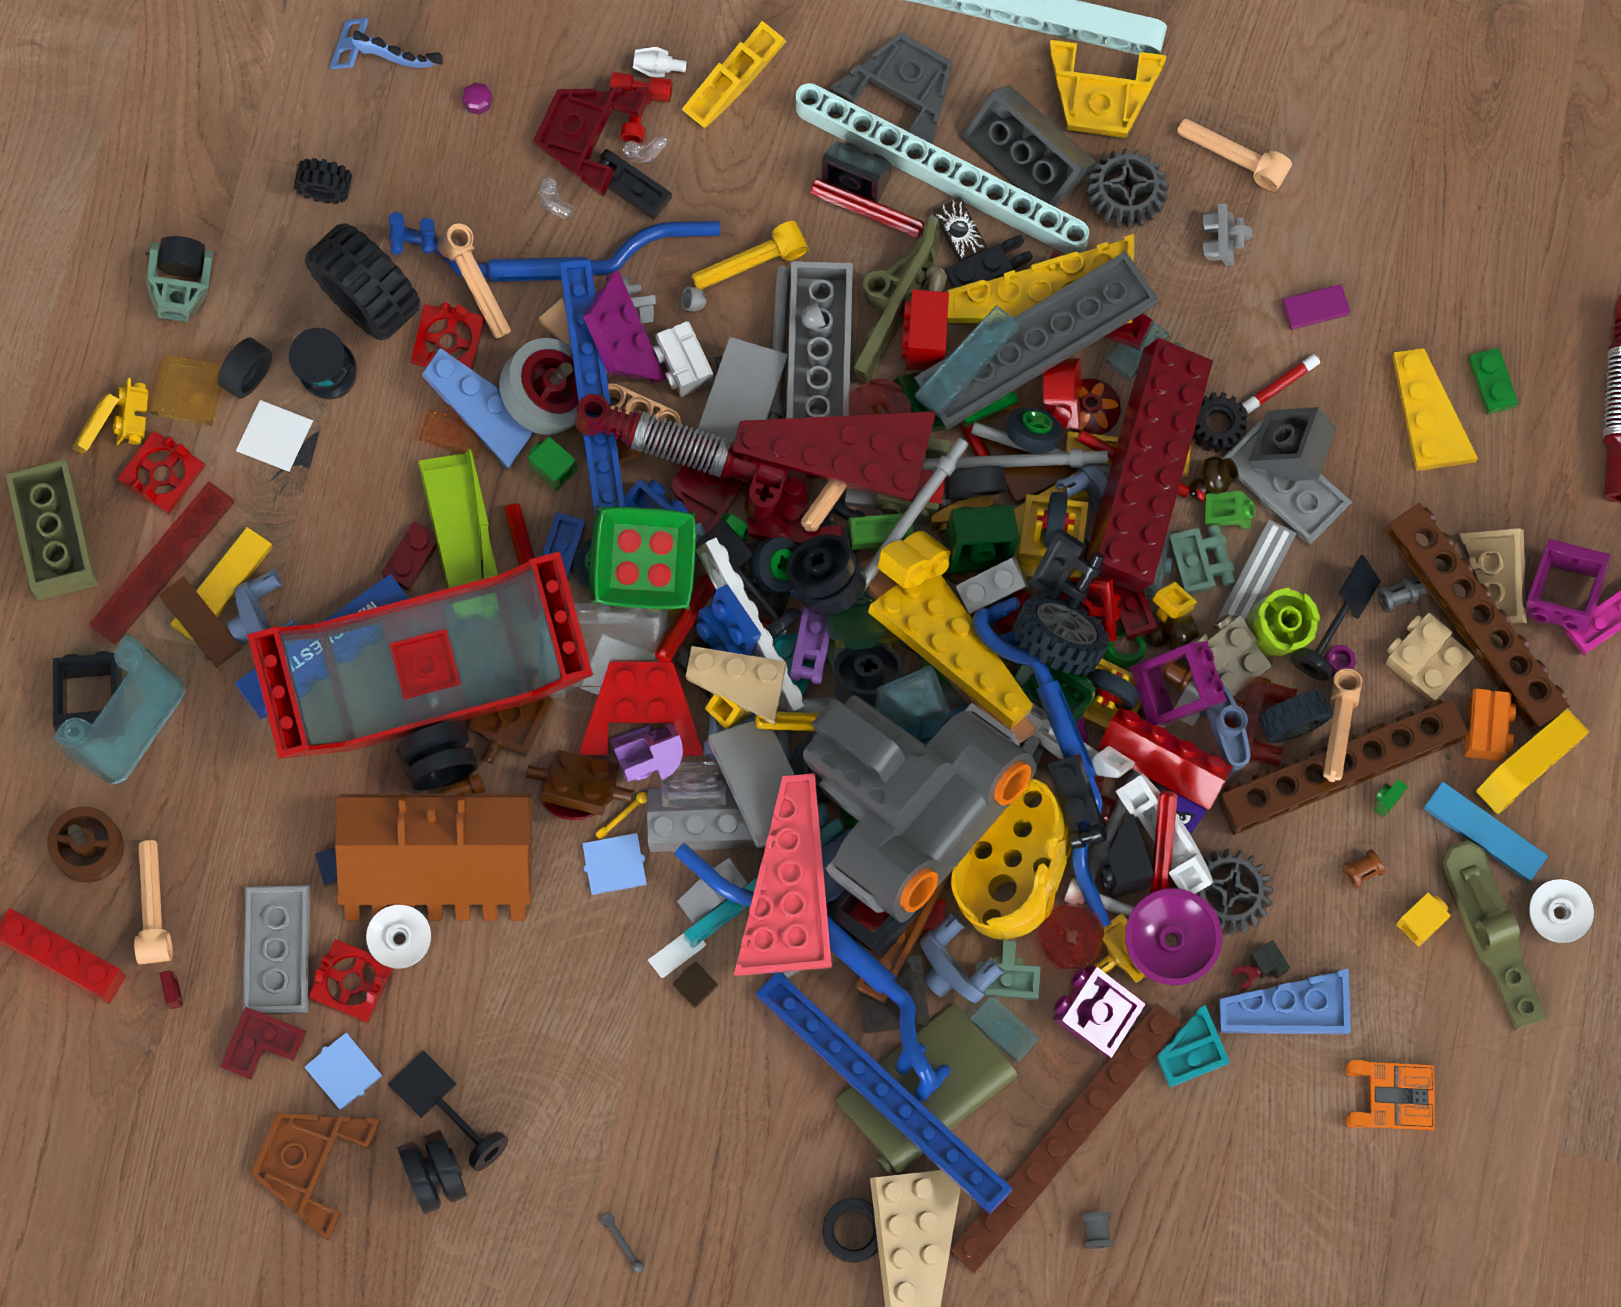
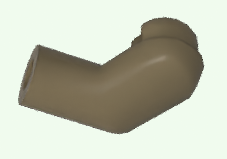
M937 265L930 266L926 270V278L929 280V285L925 291L944 292L947 281L946 272Z

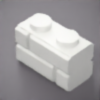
M686 321L674 326L672 329L669 328L655 335L656 346L652 348L659 364L664 362L669 371L665 373V377L671 390L677 388L680 397H684L714 383L712 369L689 322Z

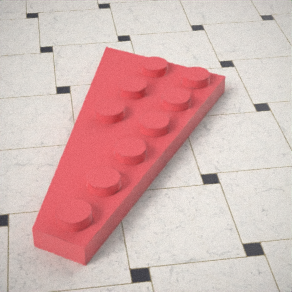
M815 773L782 776L734 976L832 968Z

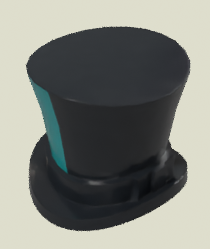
M310 328L300 333L293 340L289 351V363L295 375L300 378L303 386L311 394L322 399L332 400L346 395L351 390L357 375L356 360L352 351L341 342L336 334L324 328Z

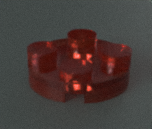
M873 379L868 384H864L862 387L859 386L854 390L850 397L848 409L849 416L875 414L874 411H871V407L877 408L878 404H883L884 410L888 411L886 414L910 413L911 404L909 398L907 399L903 389L897 383L887 379Z
M1067 904L1051 911L1049 917L1045 918L1044 923L1040 926L1038 934L1046 955L1053 963L1061 969H1078L1092 964L1100 956L1104 928L1099 917L1091 909L1075 904ZM1068 930H1076L1078 932V936L1075 938L1076 945L1073 942L1069 943L1067 940Z

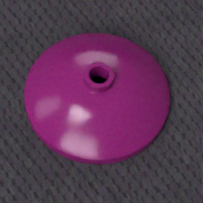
M1163 889L1149 894L1135 906L1126 924L1125 944L1132 963L1144 976L1164 985L1179 986L1200 979L1214 966L1222 947V928L1213 908L1197 894L1183 889ZM1174 935L1177 939L1176 945H1168L1165 940L1166 936Z

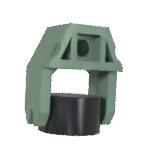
M168 236L161 239L160 249L159 243L152 242L146 288L157 318L189 322L206 299L213 251H205V245L200 241L181 236ZM157 268L175 276L195 277L201 274L202 276L198 282L163 278L158 276Z

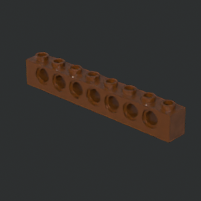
M1419 502L1390 522L1383 531L1501 692H1509L1511 694V703L1516 704L1517 714L1531 733H1533L1570 707L1566 702L1567 696L1558 685H1554L1549 679L1546 666L1540 660H1535L1532 656L1526 639L1520 634L1517 635L1510 626L1511 621L1506 612L1498 609L1493 603L1489 589L1484 584H1479L1473 576V569L1466 559L1460 558L1456 553L1452 539L1446 533H1442L1435 524L1436 519L1433 513L1428 508H1423ZM1417 533L1426 536L1428 546H1422L1417 542ZM1435 559H1441L1446 563V572L1436 568ZM1454 584H1459L1465 589V597L1455 594L1453 590ZM1473 609L1483 613V623L1477 622L1473 618ZM1491 635H1497L1502 639V648H1497L1492 644ZM1510 660H1515L1521 665V674L1511 670ZM1530 685L1539 689V700L1534 699L1529 694Z
M1441 699L1435 700L1424 706V711L1415 715L1413 711H1409L1398 716L1393 724L1385 726L1384 723H1379L1367 730L1368 734L1358 738L1355 734L1350 735L1345 757L1349 764V769L1343 770L1341 780L1330 782L1329 779L1323 776L1327 746L1312 751L1309 754L1310 758L1300 762L1298 758H1294L1281 765L1282 769L1273 773H1270L1269 770L1262 771L1252 777L1253 781L1241 785V782H1235L1223 789L1224 793L1221 794L1218 803L1233 835L1462 742L1468 735V731L1453 700L1451 699L1444 703ZM1420 724H1430L1433 726L1435 734H1425L1421 730ZM1392 736H1402L1406 740L1407 745L1404 747L1395 745L1392 741ZM1363 748H1374L1378 753V757L1374 759L1368 758L1364 754ZM1308 770L1316 771L1320 775L1321 781H1309L1305 772ZM1279 782L1289 784L1292 793L1283 794L1279 792L1276 784ZM1257 794L1262 798L1263 804L1254 806L1250 804L1247 796Z

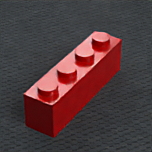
M1121 707L1111 719L1097 748V751L1101 752L1106 747L1111 746L1135 762L1133 770L1144 774L1153 781L1208 810L1214 804L1233 768L1220 757L1203 752L1192 742L1181 740L1170 734L1165 728L1153 725L1140 718L1137 713Z
M11 908L8 909L0 922V943L108 1004L111 1003L126 978V975L116 966Z

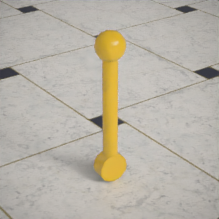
M639 792L636 795V799L605 827H602L596 833L599 840L603 839L614 826L639 804L646 803L647 793Z

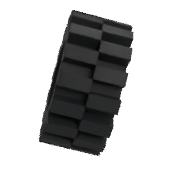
M307 158L298 164L294 190H298L297 193L300 195L305 194L304 197L307 199L314 198L313 201L316 202L322 200L327 204L330 201L333 204L343 203L348 198L352 174L350 170H345V166H337L336 162L328 163L326 159L318 161L317 158H312V160Z
M1216 392L1210 394L1209 398L1205 395L1202 400L1193 439L1197 438L1196 444L1198 446L1206 445L1205 450L1209 452L1211 448H1215V453H1220L1222 448H1225V451L1231 450L1232 445L1235 446L1242 439L1247 426V413L1242 411L1243 404L1241 402L1236 404V397L1231 396L1230 399L1226 398L1227 393L1221 392L1220 397H1217ZM1212 413H1222L1228 417L1230 427L1224 432H1214L1208 427L1206 419Z

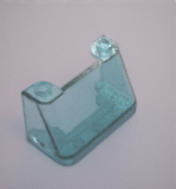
M127 633L117 645L114 651V658L118 666L128 672V674L93 724L81 718L68 719L61 725L53 737L67 758L111 784H119L129 777L185 694V687L181 679L140 641Z

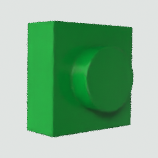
M1399 779L1392 787L1386 783L1375 797L1379 802L1374 811L1384 818L1402 797L1408 786Z

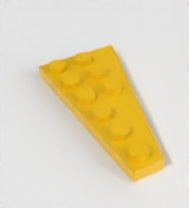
M1131 234L1118 242L1111 244L1105 242L1097 245L1095 249L1081 253L1077 251L1033 264L1031 268L1016 273L1013 270L1004 273L1003 277L990 281L980 280L948 290V323H1006L1125 251L1134 262L1135 236Z
M942 575L925 579L920 585H915L911 588H903L897 584L870 605L868 613L1009 729H1012L1024 717L1030 714L1033 704L1000 657L991 651L976 635L971 616Z

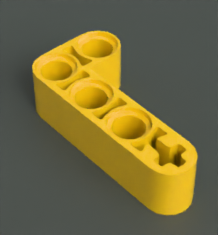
M1567 708L1501 764L1475 792L1497 815L1500 814L1529 785L1574 748L1590 731Z

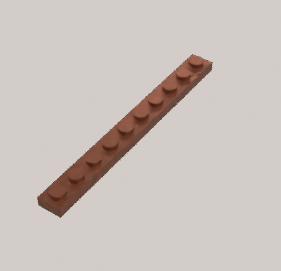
M1158 1003L1154 1005L1008 1180L1007 1184L1012 1187L1013 1192L990 1215L983 1210L953 1246L950 1252L974 1273L977 1272L1182 1024Z

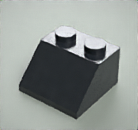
M836 141L822 158V180L879 202L891 177L892 163H889L881 155L867 154L852 143L843 144Z
M1134 814L1127 816L1102 866L1103 873L1099 874L1104 892L1109 891L1112 899L1148 889L1154 876V871Z

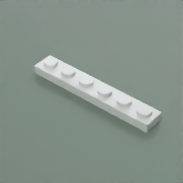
M717 538L704 543L696 552L715 589L717 590L728 584L761 632L753 656L784 661L783 658L777 655L773 647L771 634L767 629L763 628L758 618L757 607L748 599L743 590L744 585L741 577L731 567L726 548L719 544ZM786 665L778 709L780 712H796L804 707L802 694L788 676Z

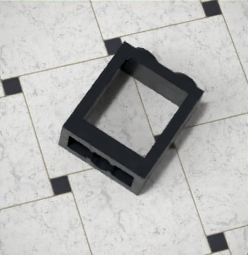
M100 651L94 655L83 656L68 654L61 658H53V727L59 740L123 734L122 666L116 652ZM111 675V709L67 713V679Z
M845 889L829 908L827 916L854 940L882 959L927 902L905 922L900 923L889 915L878 930L873 933L849 916L861 900Z

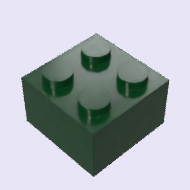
M994 504L982 508L963 506L951 510L942 540L943 545L951 550L949 567L947 569L948 574L986 571L1013 558L1019 541L1013 506Z

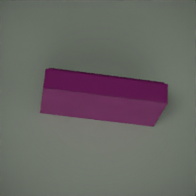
M1342 284L1288 297L1282 301L1291 330L1349 316L1351 312Z

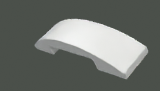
M1032 703V710L1026 718L1036 728L1033 736L1041 739L1040 744L1059 759H1064L1045 711ZM1084 743L1098 776L1119 778L1132 769L1135 764L1134 761L1111 746L1098 752Z
M1142 774L1118 789L1116 793L1129 813L1139 818L1152 840L1155 841L1158 795L1160 792ZM1176 814L1172 870L1169 874L1179 889L1196 894L1211 885L1213 879L1197 845Z

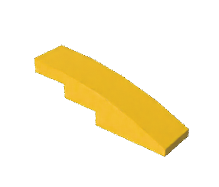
M761 21L744 44L740 42L723 64H717L681 110L703 128L708 127L750 85L787 41L765 22Z

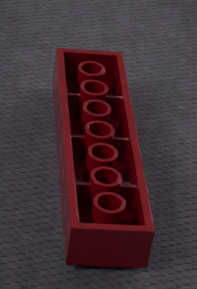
M1159 337L1143 348L1086 554L1087 560H1090L1094 551L1100 552L1105 556L1101 564L1102 571L1098 577L1113 579V583L1137 593L1154 583L1213 363L1211 359Z

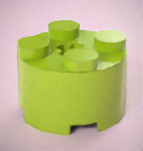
M1283 588L1270 593L1253 606L1252 610L1248 613L1246 622L1258 639L1256 644L1263 654L1271 657L1289 655L1314 640L1320 616L1316 604L1309 595L1290 590L1291 588Z

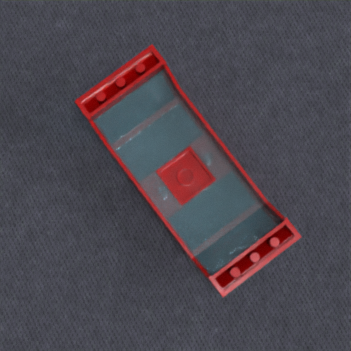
M560 551L529 559L528 562L505 573L316 624L287 627L276 626L247 634L279 759L347 752L408 736L420 729L438 723L460 722L532 703L593 675Z

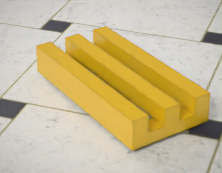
M111 394L101 398L73 443L72 449L82 454L89 449L117 404L118 398Z

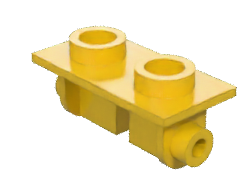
M129 377L122 387L117 388L115 396L119 399L116 404L119 405V416H115L112 433L117 434L116 445H119L124 438L129 439V444L140 445L141 440L145 438L146 417L136 416L135 412H147L149 391L146 389V384L134 383V386H131V378Z

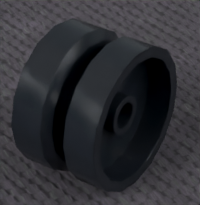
M824 534L806 540L794 550L787 562L786 573L790 583L798 592L805 607L814 614L826 616L842 612L858 601L865 590L867 578L864 569L855 558L848 542L841 536Z
M861 641L849 645L839 653L834 662L835 699L845 704L851 696L857 695L887 718L891 717L900 709L904 701L903 661L898 652L889 645L876 641Z
M449 721L431 725L408 735L400 741L398 748L402 760L405 764L411 765L407 775L414 790L424 791L447 786L460 781L477 770L479 764L473 749L465 747L470 739L463 722Z
M440 1129L424 1137V1145L428 1153L426 1158H424L419 1145L414 1141L397 1147L410 1184L424 1214L440 1208L441 1199L436 1188L440 1185L447 1200L452 1203L468 1196L461 1179L463 1174L452 1148L448 1147Z

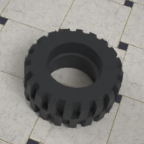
M348 223L336 225L308 251L305 263L314 280L318 282L321 289L326 292L333 303L358 327L360 326L364 332L369 335L371 334L373 338L379 340L389 339L419 311L420 298L409 279L404 276L402 270L394 264L391 258L374 241H371L366 234L358 231L353 225L350 226Z

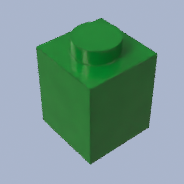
M550 436L544 442H537L529 452L528 461L530 469L556 492L578 471L576 459Z

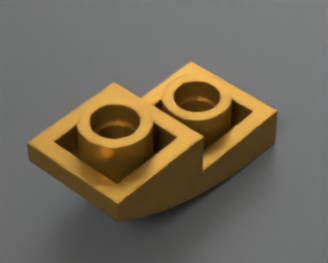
M992 495L962 500L938 511L931 516V532H938V534L944 535L952 509L963 506L971 508L988 507L993 505Z

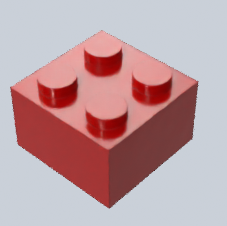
M912 290L911 300H905L901 359H907L906 370L925 371L945 359L949 292Z

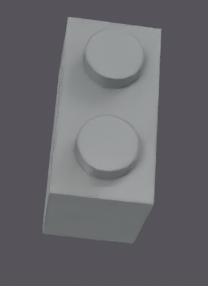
M1014 557L956 585V588L968 613L972 614L1030 586L1017 558Z

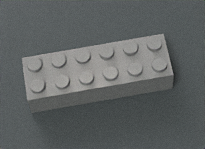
M791 261L786 419L849 416L853 263ZM817 302L826 325L817 329H810L803 324L801 313L805 307Z

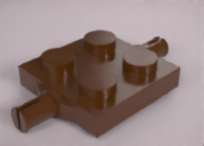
M529 664L526 673L531 691H534L536 688L533 684L541 669L536 666L534 668V665ZM496 673L480 705L522 694L518 679H510ZM546 696L532 703L473 718L468 727L469 731L484 737L489 742L481 759L485 762L488 760L489 764H493L500 748L510 749L526 757L554 703V699Z
M562 750L557 751L553 763L547 769L529 764L526 772V778L544 781L541 794L542 802L603 816L606 805L613 798L631 803L634 794L633 789L616 786L619 764Z

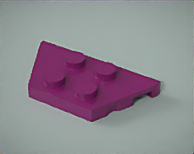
M619 270L608 274L605 278L607 283L603 289L597 291L593 298V304L588 307L583 316L608 374L616 376L625 375L627 378L635 380L646 378L650 379V382L654 384L665 380L664 373Z

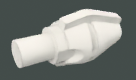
M659 47L635 50L633 68L650 77H665V73H670V71L685 73L687 61L672 59V56H668L667 50Z

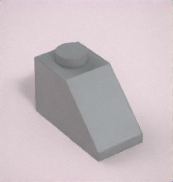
M729 858L713 868L730 883L740 888H744L747 885V882ZM700 878L677 903L694 925L728 899L718 894Z

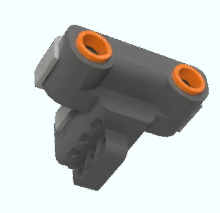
M857 695L851 696L845 704L833 698L811 722L816 734L803 753V758L812 774L815 773V779L819 783L818 785L824 795L859 820L842 842L837 856L826 867V870L833 880L877 913L886 911L900 923L911 918L929 900L935 889L1004 810L1021 795L1036 771V763L1033 756L1020 747L1015 733L973 703L965 711L953 716L931 741L924 745Z

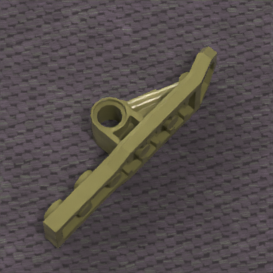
M933 215L927 217L923 237L917 241V246L913 250L900 257L885 271H871L864 277L863 288L867 302L872 307L884 311L877 326L873 325L870 328L864 350L858 351L853 360L852 366L857 381L868 385L894 335L904 322L905 300H911L912 290L922 289L927 280L926 270L930 266L935 265L937 261L940 243L939 218ZM877 286L884 287V289L880 292L871 291L873 288Z
M1469 840L1450 846L1441 864L1447 886L1478 959L1492 974L1514 1029L1518 1030L1545 1020L1547 1018L1521 956L1519 925L1512 911L1507 910L1489 867L1484 849Z

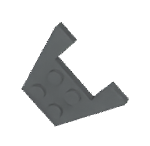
M901 32L873 53L869 60L861 66L857 65L844 79L833 83L830 87V92L855 104L865 87L871 82L921 111L907 132L933 144L953 61Z

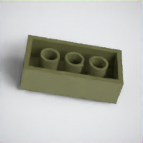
M67 459L5 474L29 586L36 599L39 601L99 586L74 471Z

